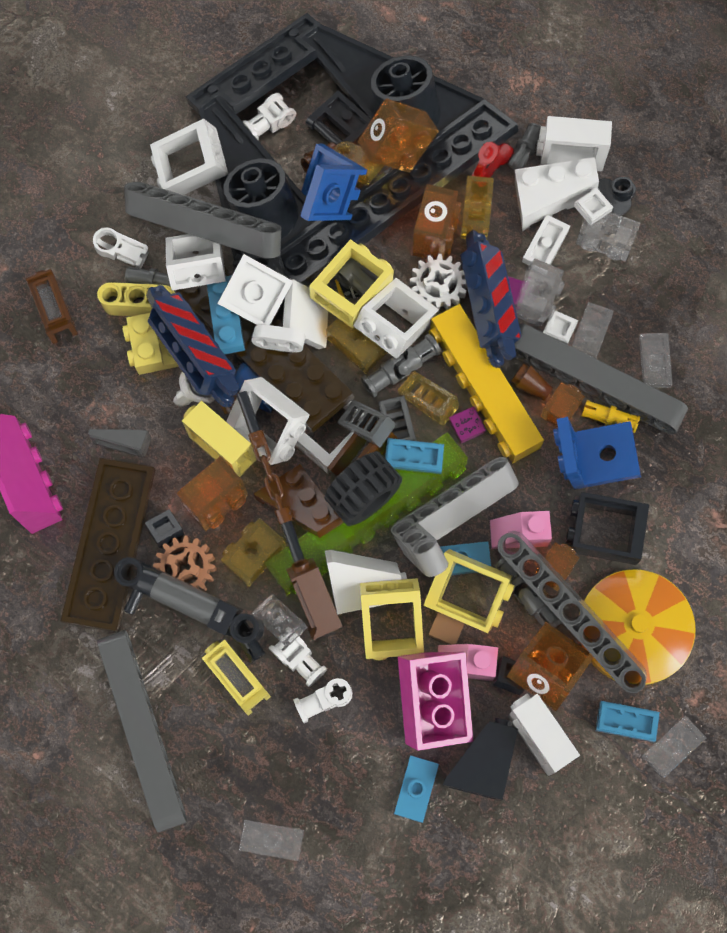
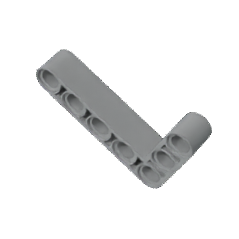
M499 457L488 462L392 526L391 532L403 554L423 574L428 577L437 576L448 567V561L437 543L438 539L517 488L519 482L508 459Z

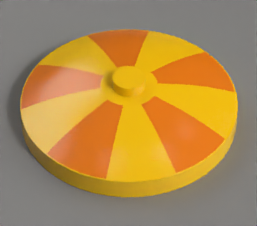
M623 570L602 579L586 596L584 602L646 669L647 679L645 685L660 682L671 676L689 657L695 639L694 615L683 593L666 578L645 570ZM587 626L584 629L585 635L589 639H597L601 635L596 626ZM581 644L585 655L593 666L602 674L614 680ZM609 648L604 652L605 657L609 661H617L621 658L620 652L615 648ZM632 670L626 672L625 679L629 683L635 684L640 682L641 675L637 671Z

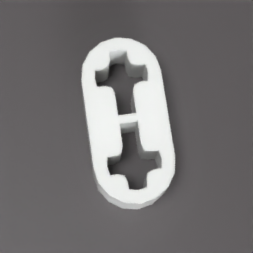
M256 325L252 336V343L264 349L297 353L303 350L306 336L303 332L293 328Z

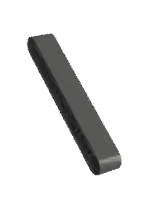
M130 182L124 185L125 212L131 216L262 258H276L281 254V226L276 223L146 183Z
M519 324L522 336L514 343L516 348L515 358L609 405L616 406L617 409L623 412L640 416L641 421L665 433H677L688 411L687 405L531 326Z
M510 531L503 535L497 545L501 556L622 689L629 693L641 691L645 687L647 673L638 659L522 533ZM512 537L518 540L520 545L518 552L513 553L507 550L505 546L507 538ZM533 559L538 562L540 570L537 574L527 572L525 569L526 560ZM548 581L557 583L560 588L559 594L555 596L549 595L545 591V583ZM570 603L576 604L580 609V615L574 618L569 617L565 613V605ZM587 626H596L601 635L597 639H589L585 635L584 629ZM609 648H615L620 652L621 658L617 661H609L605 657L604 652ZM637 671L641 675L640 682L635 684L629 683L625 679L626 672Z
M126 630L98 639V648L155 829L160 833L187 823L184 806L129 635Z

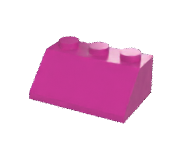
M424 652L398 656L405 744L418 751L473 742L466 653Z

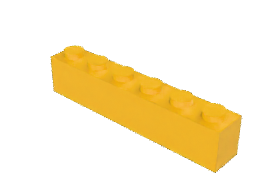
M458 304L431 318L429 334L442 347L444 351L442 355L449 367L453 366L458 373L456 378L461 388H467L472 396L470 397L472 406H474L477 412L481 411L485 418L484 425L491 435L495 434L500 442L498 443V448L505 458L509 457L513 464L541 449L544 442L543 437L500 368H495L489 363L487 351L484 348H480L477 331L461 305Z

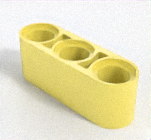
M110 282L103 284L98 289L97 296L107 314L114 316H136L151 313L152 307L146 294L148 288L157 287L158 285ZM163 285L170 294L175 293L174 290H171L170 286ZM111 296H117L115 301L107 302ZM139 297L144 298L140 303H133Z

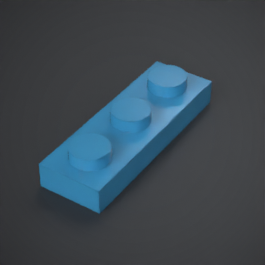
M232 275L225 276V282L207 284L214 339L224 354L245 351L240 315L217 304Z

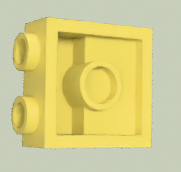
M150 313L127 317V325L123 326L126 342L131 341L132 350L127 351L130 367L135 366L139 375L179 367L149 325L148 318Z

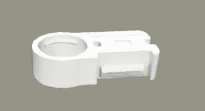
M101 228L93 237L94 248L99 255L112 260L116 258L139 269L142 268L149 253L147 245L122 235L111 228ZM109 235L113 236L117 242L113 246L102 241L100 238ZM98 245H100V246H102V247H104V248H106V249H108V250L101 249Z

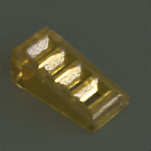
M416 371L397 390L400 395H405V399L442 426L446 424L449 417L459 408L457 396ZM418 383H420L421 386L413 394L411 391L415 388V386ZM427 390H429V392L426 394V396H425L423 399H421V396H422ZM437 396L438 399L433 403V405H431L430 403Z

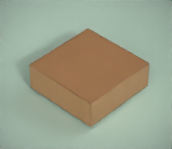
M438 612L428 636L448 645H455L465 623Z

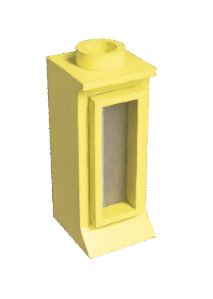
M223 640L221 643L216 641L204 651L206 653L202 657L204 662L248 716L252 713L251 709L265 698L267 701L271 697L226 640Z

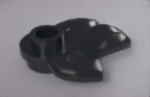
M618 177L614 181L608 178L599 179L598 190L613 206L612 213L617 217L626 214L632 206L631 199L636 194V186L628 177Z

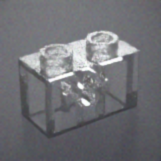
M611 212L591 226L584 219L576 244L587 251H597L606 254L612 260H623L626 262L640 222Z
M534 258L527 267L514 303L518 318L539 327L546 319L550 320L556 309L553 301L555 296L558 297L564 287L565 282L561 281L564 270Z

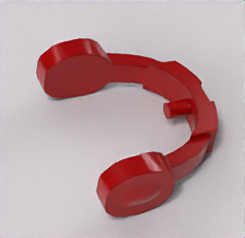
M494 142L483 144L478 153L480 161L471 175L472 179L482 185L488 182L500 165H506L510 162L514 154L513 147L507 143L499 146Z

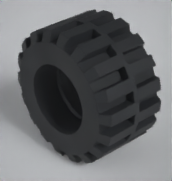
M375 451L360 457L343 470L330 484L324 498L347 526L355 525L369 518L393 497L400 487L402 477L380 452Z

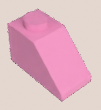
M550 511L519 512L490 520L491 549H498L499 539L510 531L522 533L534 547H548L552 539ZM512 537L506 539V548H520L517 539Z
M473 644L438 645V652L466 653L467 675L469 679L493 681L496 677L498 647Z

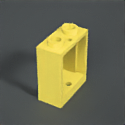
M350 239L310 284V298L353 329V325L362 307L393 281L394 270L386 260L376 258L366 246L356 244ZM350 258H353L378 276V279L355 305L327 286Z
M200 401L197 406H191L185 412L182 422L189 438L237 480L256 461L251 443L203 401Z
M451 549L447 550L444 556L448 561V567L441 574L435 576L423 606L486 633H489L492 626L498 628L504 614L503 611L499 610L503 600L509 601L515 586L510 584L513 576ZM456 563L501 582L487 618L442 600Z
M418 578L360 583L366 659L385 660L388 657L424 653ZM413 602L415 638L372 641L369 606Z

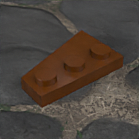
M300 464L279 477L284 491L281 499L283 506L290 508L295 524L321 538L344 523L326 502L325 495ZM276 480L269 483L273 496L276 492L280 494ZM266 486L253 494L260 503H266L274 511L278 510L277 503L270 499Z

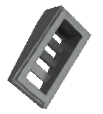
M405 395L378 401L380 412L388 416L392 421L405 419L404 421L395 422L396 425L391 432L407 429L405 432L394 435L401 440L416 441ZM402 408V411L391 414L386 413V411Z
M352 400L337 422L379 448L396 425L388 416L355 400ZM358 410V411L356 412V414L354 415V417L352 418V420H351L350 422H348V421L350 420V418L352 417V415L355 413V411ZM362 413H364L359 423L355 425V423L358 421ZM371 417L370 420L368 421V423L366 424V426H365L364 429H363L362 427L364 426V424L366 423V421L368 420V418ZM377 420L378 422L376 423V425L374 426V428L371 430V432H369V430L371 429V427L373 426V424H374L375 421Z
M90 429L88 432L90 439L96 445L141 458L146 456L151 442V436L147 430Z

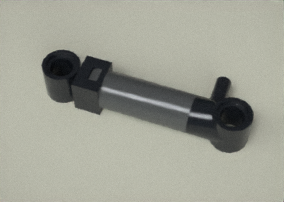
M127 557L120 560L115 566L114 575L117 582L133 589L124 608V611L128 614H135L143 595H146L223 635H232L238 642L255 643L263 636L264 624L259 617L246 613L242 614L243 609L173 577L142 560ZM135 565L138 572L135 579L129 580L127 576L128 569ZM249 620L252 622L254 629L250 636L245 637L241 632V627L245 621Z

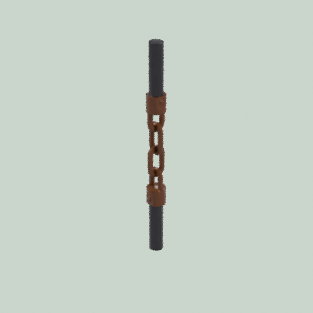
M247 391L240 392L236 395L250 433L248 437L257 461L263 463L267 476L264 479L268 495L270 499L276 501L278 510L274 511L278 519L277 521L282 526L293 561L305 559L292 523L293 519L290 508L284 507L281 500L284 491L280 479L276 474L272 473L268 462L271 453L263 430H260ZM264 446L267 456L262 455L260 458L257 449ZM275 479L280 494L276 492L273 496L268 480L272 482Z

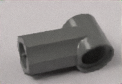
M350 258L335 275V278L346 289L352 288L361 297L378 279L353 258Z

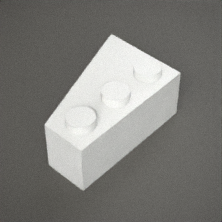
M595 157L515 169V188L522 231L529 229L530 225L543 220L546 215L552 217L553 214L561 210L573 208L578 199L596 187L598 189L599 179Z

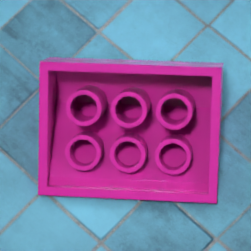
M0 414V492L9 513L33 534L63 520L59 512L63 510L58 496L56 494L52 496L49 487L53 483L47 471H42L39 462L43 460L37 447H31L28 439L32 438V434L25 422L21 424L15 416Z

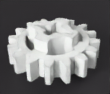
M438 254L437 260H433L431 255H429L427 263L420 260L418 261L419 269H412L413 277L410 278V286L413 288L411 289L438 308L439 311L440 307L443 306L446 310H449L451 303L458 305L460 304V298H465L467 284L464 270L460 271V262L452 264V256H449L447 260H443L442 254ZM428 272V277L423 278V276ZM457 284L455 290L451 294H449V290L454 288V285Z

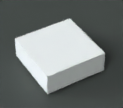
M597 187L578 199L574 204V207L590 226L612 212L613 206Z
M553 310L543 333L568 345L578 320Z

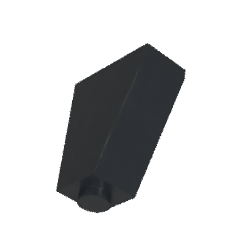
M495 718L494 722L489 721L445 778L443 787L502 801L518 728L512 727V722L505 719Z

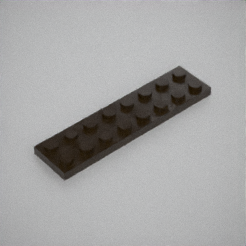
M224 266L225 276H231V275H233V274ZM195 274L194 277L199 278L200 275ZM207 285L176 290L175 293L179 292L191 306L193 312L213 332ZM240 316L245 351L235 352L234 354L258 378H264L309 414L305 425L312 433L354 399V393L305 345L303 350L297 353L264 349L252 343V336L256 324ZM274 316L270 325L283 327V323Z

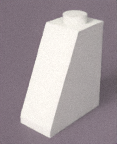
M334 550L325 551L337 614L362 610L360 583L407 579L405 572L400 573L396 562ZM371 605L369 606V608L381 605Z

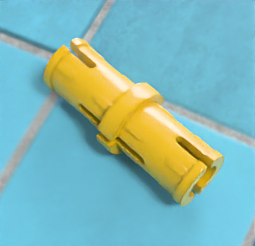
M586 400L581 416L605 423V426L631 421L633 433L636 432L637 423L640 420V416L616 410V406L611 405V407H607L590 400Z

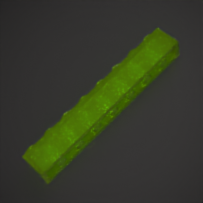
M448 432L432 442L444 444L441 474L395 469L402 477L399 489L384 506L369 518L351 526L342 523L321 538L308 531L298 539L304 558L310 559L313 557L321 576L328 571L325 551L334 550L352 554L353 547L360 542L362 544L368 543L376 536L375 531L382 526L385 528L390 527L399 519L397 515L406 509L408 512L412 511L422 502L420 499L426 494L433 495L444 486V481L450 477L455 479L465 472L468 457ZM286 547L265 562L267 570L286 596L291 592L296 594L286 571L294 563L289 547Z

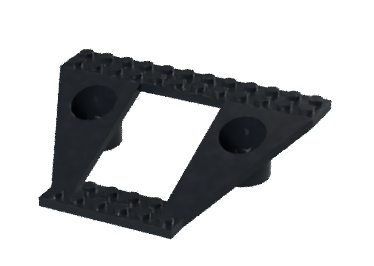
M308 13L295 20L186 96L188 104L200 114L201 120L205 119L217 129L228 170V175L215 180L221 207L280 225V257L285 267L284 276L305 286H309L350 239L356 244H366L480 160L478 153L483 144L494 142L499 146L519 132L518 124L486 99L434 76L432 68L426 60L408 55L394 58L322 25ZM315 59L355 106L372 121L377 119L384 121L385 131L382 137L402 158L360 189L358 200L350 201L347 212L352 214L351 220L307 221L300 215L306 200L305 195L236 115ZM377 123L375 127L378 126L377 131L381 134L382 125ZM231 248L234 261H236L235 256L237 254L242 255L240 250ZM284 297V299H283L281 305H283V304L285 303V297Z

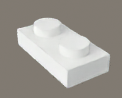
M546 215L522 262L547 273L569 232L570 225Z

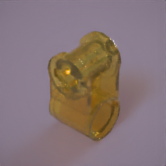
M341 142L333 149L367 169L366 175H359L357 180L363 185H369L385 166L384 158L377 151L366 149L352 142Z

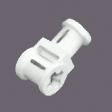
M275 93L257 108L258 115L249 121H243V123L259 140V136L267 130L274 133L278 129L285 128L291 124L296 117V111L293 108H289L283 102V97L280 93Z
M288 628L286 630L287 634L275 646L271 645L269 649L285 666H288L293 672L297 670L307 681L306 685L311 687L324 675L327 668L320 666L312 658L311 650L291 628Z
M336 678L328 682L325 687L316 690L315 693L302 699L297 697L293 700L303 723H306L308 718L320 712H326L336 706L342 707L347 705L351 701L353 693L347 681ZM337 685L341 689L346 688L347 690L343 693L344 698L342 700H339L337 697H331V694L335 692L334 687Z

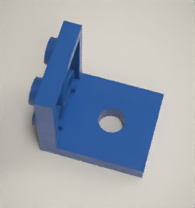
M316 144L301 190L306 196V200L300 216L307 221L351 220L352 214L347 212L351 200H358L361 190L355 186L359 175H366L367 169L325 144Z
M568 417L557 419L558 428L553 429L556 446H559V451L563 454L558 456L559 468L564 475V479H569L574 490L641 477L631 421L575 432ZM603 449H614L616 451L614 459L611 461L602 460L600 454Z

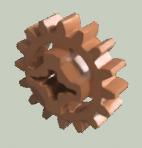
M184 536L181 543L176 538H173V546L171 547L164 543L165 553L156 554L161 560L160 563L153 564V567L167 573V566H169L173 571L172 576L186 583L196 579L190 585L198 589L201 588L203 591H207V587L204 584L206 581H214L209 573L217 571L216 566L210 564V562L215 560L213 554H207L210 548L206 544L200 547L201 541L198 538H195L190 543L188 536ZM184 550L183 553H180V554H178V555H174L175 553ZM198 554L202 557L203 569L197 565ZM189 564L191 566L189 570L184 569L181 571L180 569L181 565L186 566Z

